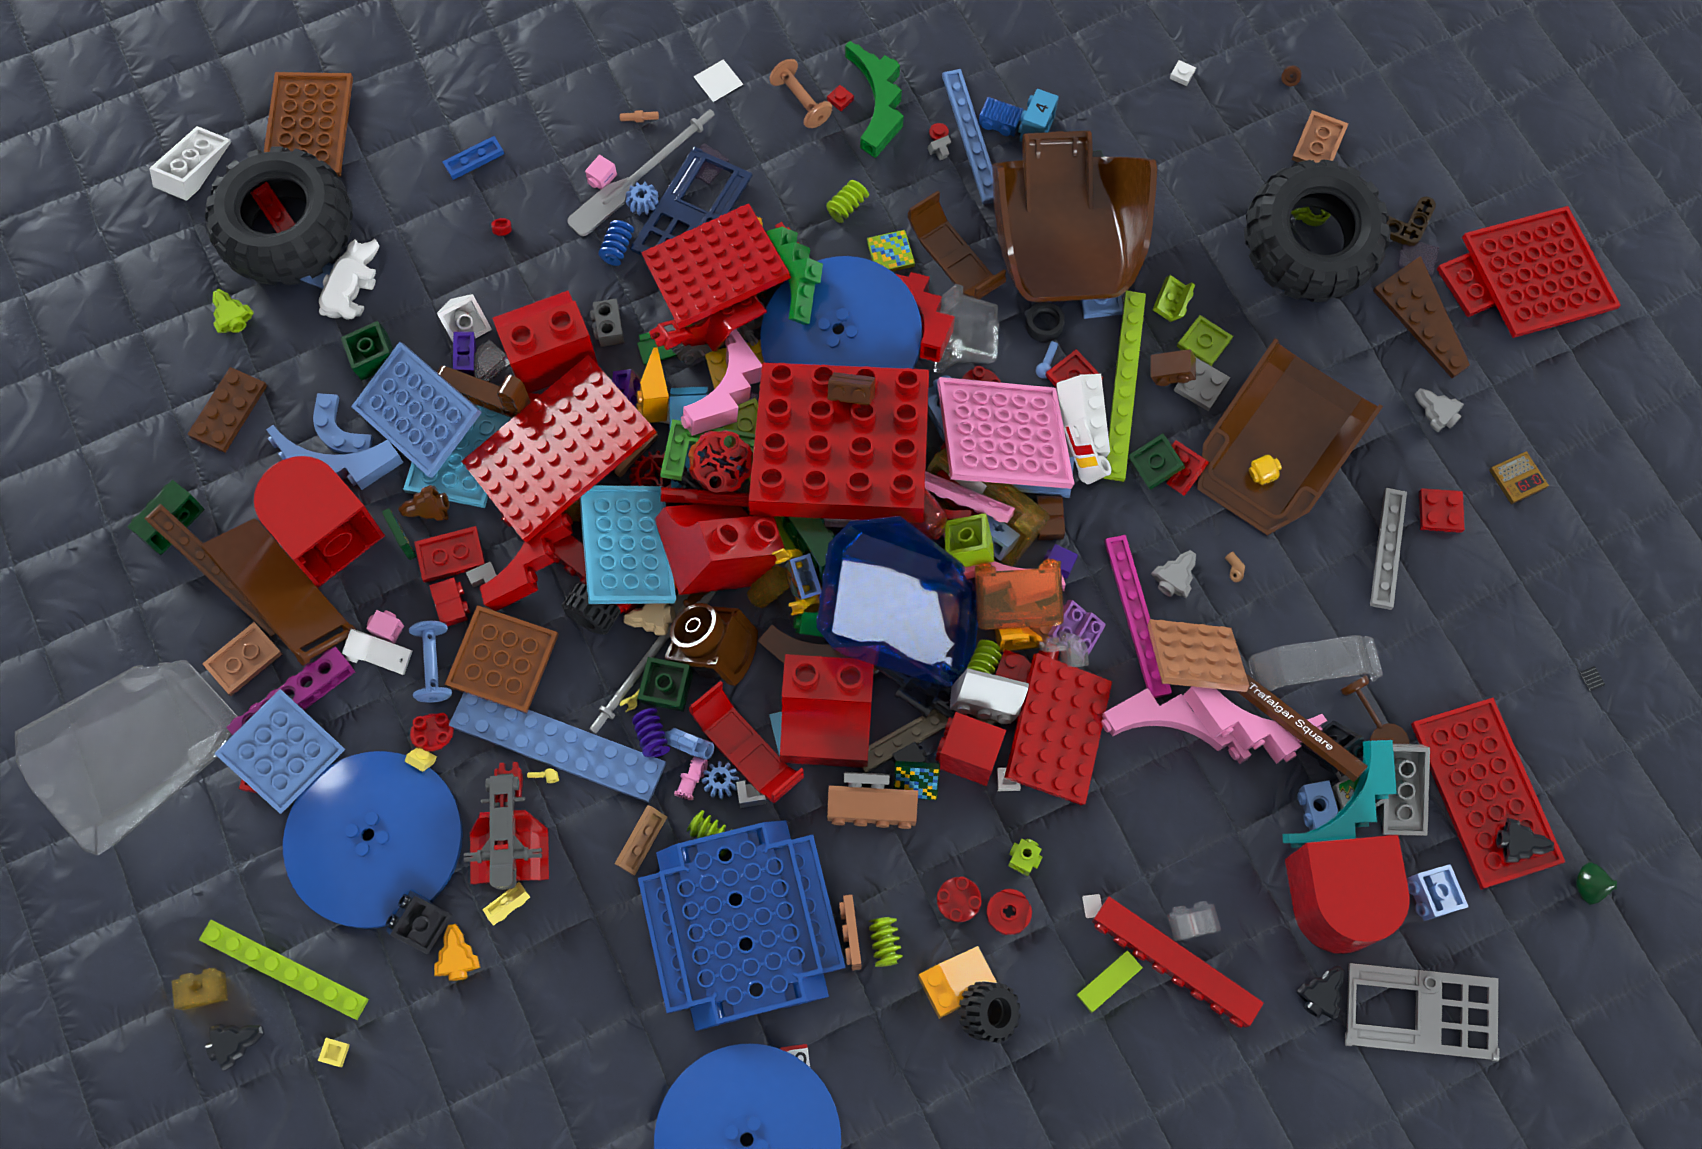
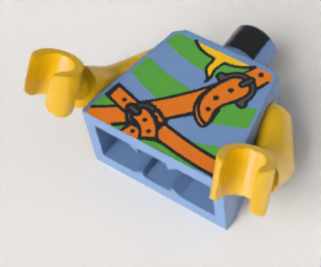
M785 548L772 552V555H775L777 558L776 564L788 561L784 568L792 594L800 599L799 601L789 603V607H792L791 615L804 613V609L815 602V595L822 593L811 555H803L799 549L785 550Z

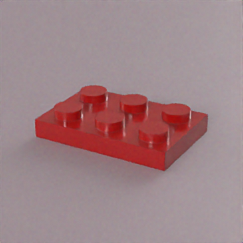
M1470 253L1438 266L1437 271L1467 317L1496 305Z
M476 526L414 542L424 583L468 572L486 564Z

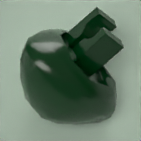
M1589 862L1582 866L1576 879V887L1582 900L1589 905H1593L1606 898L1613 889H1617V880H1612L1600 866Z

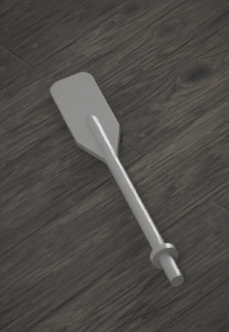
M709 109L699 119H691V125L633 175L603 187L569 216V226L580 236L590 234L626 203V192L629 191L630 185L634 186L641 177L694 132H702V126L715 115L714 112Z
M711 591L697 603L708 604L717 591ZM678 593L675 603L669 605L674 607L676 616L686 608L683 605V600L687 599L690 594L679 595ZM669 623L667 635H660L608 705L606 707L601 705L599 708L601 714L589 728L591 732L596 734L608 718L613 719L615 717L613 711L645 670L647 658H654L667 639L670 638L672 623Z

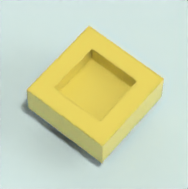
M415 748L407 754L405 762L423 772L435 763L437 756L421 748Z
M326 1038L318 1061L342 1067L350 1044Z

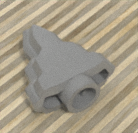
M1422 388L1415 393L1418 403L1425 409V416L1431 421L1430 426L1436 432H1439L1445 426L1451 429L1462 417L1458 412L1464 404L1457 399L1451 400L1445 395L1437 396L1432 391Z
M1189 550L1181 554L1176 561H1168L1164 566H1158L1151 573L1159 583L1158 589L1167 596L1176 594L1184 598L1188 596L1192 589L1189 584L1193 579L1191 570L1195 566L1196 554Z

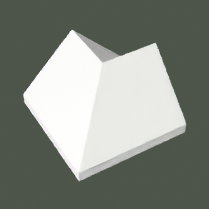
M473 294L450 299L437 312L452 342L453 332H474L476 339L492 330Z

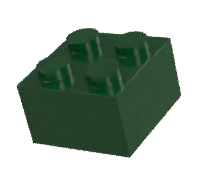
M379 321L341 337L351 368L361 381L375 375L393 351L389 336Z
M648 657L637 699L642 704L684 712L694 670L688 664Z

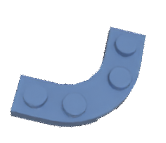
M317 393L313 422L318 436L326 446L340 454L356 453L372 448V435L348 433L338 428L336 415L339 396Z

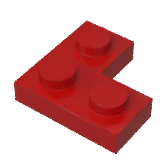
M1175 440L1171 446L1186 468L1170 477L1166 484L1185 496L1209 462Z

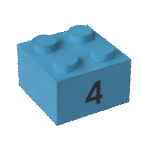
M1040 89L1036 90L1034 96L1030 95L1027 102L1028 109L1022 112L1020 118L1021 124L1018 132L1021 133V142L1023 141V134L1049 132L1055 118L1059 96Z

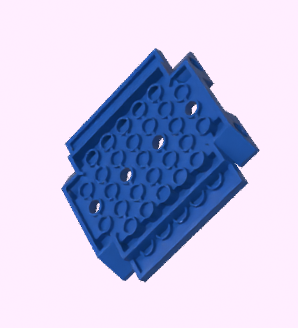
M772 821L678 843L656 852L660 868L659 873L640 877L638 882L667 1014L690 1008L695 1031H699L760 1013L829 997L824 974L846 967L813 835L791 840L787 821ZM725 849L732 853L731 859L727 862L719 859L720 852ZM737 893L742 896L740 905L733 906L729 903V898L732 894ZM744 938L751 939L753 943L752 948L748 951H743L739 947L740 941ZM755 983H759L763 987V993L758 997L750 994V987Z

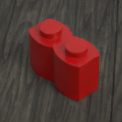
M453 577L429 585L440 622H443L448 627L468 620L467 614L470 613L467 601L463 602L461 595L465 593L461 582L457 583Z

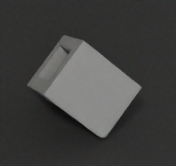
M745 781L736 782L740 808L766 804L765 795H760L751 784L745 785Z

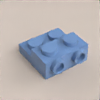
M1451 864L1407 878L1409 893L1414 896L1417 903L1415 907L1416 912L1424 921L1468 907Z

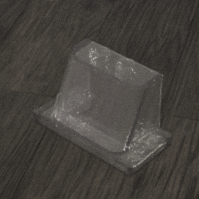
M955 284L942 295L940 313L955 316L953 333L940 362L934 363V372L942 374L957 362L991 364L997 359L999 344L997 340L999 328L998 305L963 295V286Z

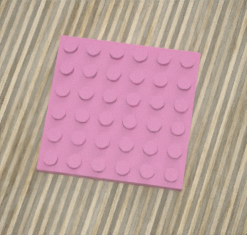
M939 377L937 386L950 479L1072 489L1074 479L1056 388Z

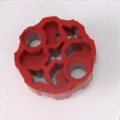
M725 430L708 431L702 434L700 439L689 450V472L692 478L697 480L706 490L716 493L733 492L741 488V484L745 479L750 477L752 472L751 456L753 453L749 444L745 443L734 432ZM726 436H730L732 440L731 445L728 447L724 445ZM698 451H702L705 454L704 457L697 455ZM712 457L717 459L720 458L729 465H722L717 461L713 460ZM708 462L712 464L711 466L706 465L701 468V466L707 464ZM737 466H741L743 471L737 470ZM716 476L717 484L711 487L709 481L711 477Z

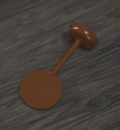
M1367 675L1340 689L1344 696L1356 692L1376 724L1377 728L1373 731L1370 741L1393 740V744H1409L1408 735L1402 727L1389 723L1382 725L1362 693L1361 688L1369 684Z

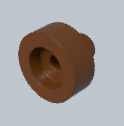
M1288 66L1282 73V82L1286 86H1295L1299 83L1302 72L1297 66Z

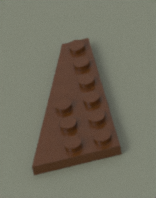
M1421 256L1374 288L1373 292L1452 379L1469 367V361Z

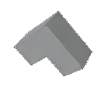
M491 562L466 572L473 588L487 583L497 576Z

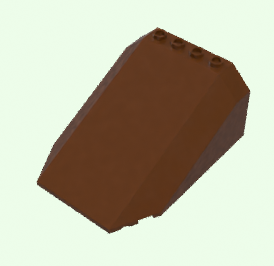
M1275 338L1203 443L1202 457L1209 463L1199 476L1197 489L1258 530L1269 535L1311 511L1383 406L1380 404L1376 406L1294 355L1280 345L1279 340ZM1264 455H1270L1273 459L1277 458L1282 467L1279 470V478L1265 485H1261L1258 482L1255 483L1249 473L1251 462Z

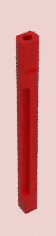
M661 487L660 502L749 507V493H716L698 489Z

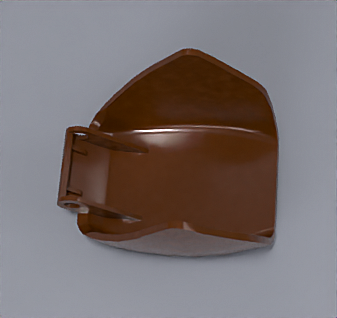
M1055 131L1023 134V160L992 164L993 197L998 240L1007 271L1014 286L1025 299L1031 302L1107 299L1122 295L1135 282L1150 246L1157 183V164L1155 159L1093 157L1091 131Z

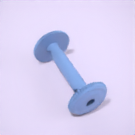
M422 621L413 624L409 628L410 634L422 637L425 688L413 693V697L420 702H439L448 699L452 695L451 689L439 687L436 636L444 634L448 630L447 625L440 621Z

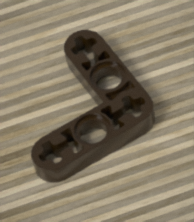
M1427 196L1420 198L1408 224L1389 216L1387 225L1395 226L1398 229L1397 233L1390 231V239L1407 247L1416 246L1436 207L1435 201ZM1424 204L1427 205L1425 213L1421 212ZM1414 219H1421L1423 221V225L1415 224Z

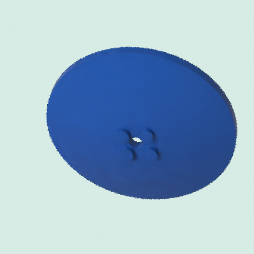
M838 256L818 260V262L823 263L821 282L820 284H815L810 324L803 325L789 320L791 305L789 279L780 285L766 308L767 313L764 314L761 326V350L764 363L914 369L918 361L923 333L917 303L909 288L894 272L874 261L851 256ZM838 325L844 327V331L841 334L833 332L834 328Z
M386 751L360 753L341 759L327 767L297 797L287 818L284 830L283 857L287 875L293 888L313 911L332 922L347 927L380 928L386 926V921L391 914L395 915L400 908L398 906L400 898L404 894L408 895L410 890L431 902L443 891L451 879L460 857L463 829L460 810L453 793L440 776L430 767L422 772L405 762L406 755ZM373 830L374 837L369 841H365L363 839L365 831Z
M738 1044L720 1048L706 1054L690 1065L676 1079L659 1110L654 1134V1149H841V1128L831 1094L819 1076L807 1064L794 1055L775 1047L761 1044ZM746 1132L751 1133L754 1138L752 1145L749 1147H744L740 1142L742 1134Z

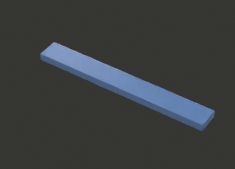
M957 69L943 72L942 78L982 204L993 203L992 164L962 71Z

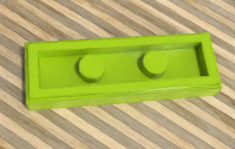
M1127 950L1076 996L1092 1013L1142 969V966Z

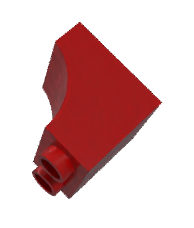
M569 291L492 318L516 378L523 382L527 393H533L553 385L587 355L598 365L588 330L576 301L572 300Z
M714 504L664 507L655 518L679 595L752 587L776 564L777 558L775 555H772V552L785 548L774 516H749L742 506Z
M785 654L782 686L780 762L868 767L874 660Z

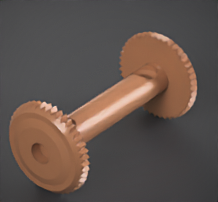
M786 59L774 67L770 74V83L774 86L785 83L808 111L803 121L804 125L807 128H816L830 117L832 104L827 101L816 104L794 77L796 70H798L797 61Z

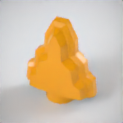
M457 924L448 925L443 937L444 947L439 951L438 962L434 964V976H448L449 981L463 980L468 978L467 972L480 968L478 956L473 955L471 946L465 943L464 935Z

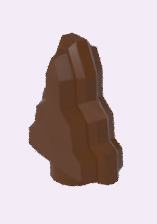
M430 485L422 488L421 492L415 494L412 500L404 502L398 510L401 515L407 517L421 516L425 519L435 518L437 521L448 520L447 509H449L450 502L446 493H439L435 486Z

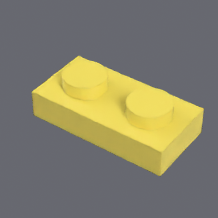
M518 882L514 888L507 890L482 910L494 926L496 923L504 920L517 907L522 906L530 896L522 884Z

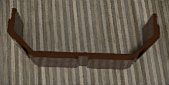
M938 190L909 208V222L922 246L936 263L941 266L964 296H969L970 299L977 301L1006 282V270L1004 269L993 275L948 222L939 202L940 192Z

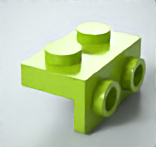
M1167 276L1152 310L1170 322L1181 319L1187 312L1186 307L1193 297L1195 284L1191 282L1185 285L1173 276Z

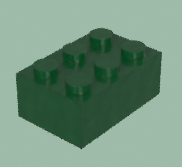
M174 480L166 484L161 489V492L154 499L150 500L146 508L139 515H136L127 526L159 555H162L172 544L144 519L161 504L188 528L205 510L188 491Z

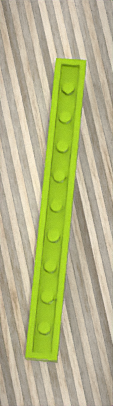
M1126 291L1124 294L1108 434L1110 453L1106 457L1111 466V474L1104 477V479L1122 482L1126 478L1146 297L1144 293Z

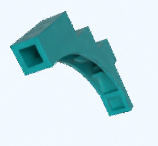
M1393 740L1363 742V763L1368 767L1360 776L1355 791L1346 805L1332 819L1314 830L1306 833L1282 834L1283 843H1291V847H1302L1304 843L1356 839L1355 827H1369V822H1377L1375 799H1389V794H1397Z

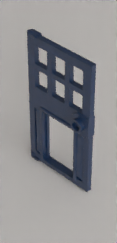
M694 146L630 247V250L640 255L642 254L641 252L649 249V247L643 244L650 233L661 237L657 245L676 237L671 235L678 222L688 226L687 231L703 223L731 212L752 178V173L707 154L702 149ZM705 161L733 173L709 212L682 200ZM662 215L672 219L666 231L655 227Z

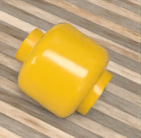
M1264 455L1251 462L1249 473L1255 483L1258 482L1261 485H1265L1279 478V470L1282 467L1277 458L1273 459L1270 455Z

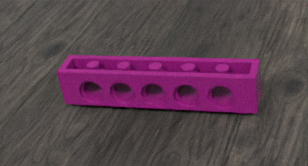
M336 646L328 649L315 662L307 664L303 671L296 676L288 678L280 688L272 690L261 702L253 704L249 711L242 716L234 718L226 728L233 735L279 689L288 696L295 694L292 700L305 710L355 673V671ZM326 668H331L328 673L322 674ZM313 681L309 687H304L307 682Z

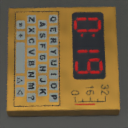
M1527 451L1493 466L1489 470L1511 504L1542 491L1549 486Z

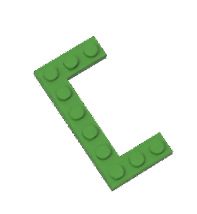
M672 419L661 469L662 478L682 481L689 445H694L700 439V436L706 432L691 436L680 420ZM725 428L709 430L734 432L745 443L749 444L752 453L754 452L755 434ZM726 436L724 439V445L728 447L732 442L730 436Z

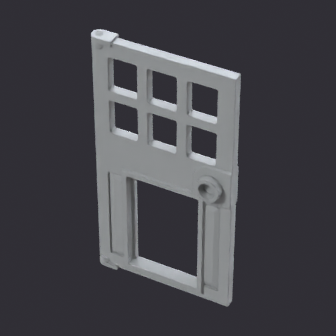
M1349 963L1345 1046L1355 1045L1499 1061L1498 978ZM1442 983L1460 984L1461 1001L1442 999ZM1357 984L1416 990L1415 1030L1356 1024ZM1469 985L1487 987V1004L1468 1001ZM1442 1005L1461 1008L1460 1024L1442 1022ZM1468 1008L1487 1010V1026L1469 1025ZM1441 1029L1460 1030V1047L1442 1045ZM1468 1031L1487 1033V1049L1468 1048Z

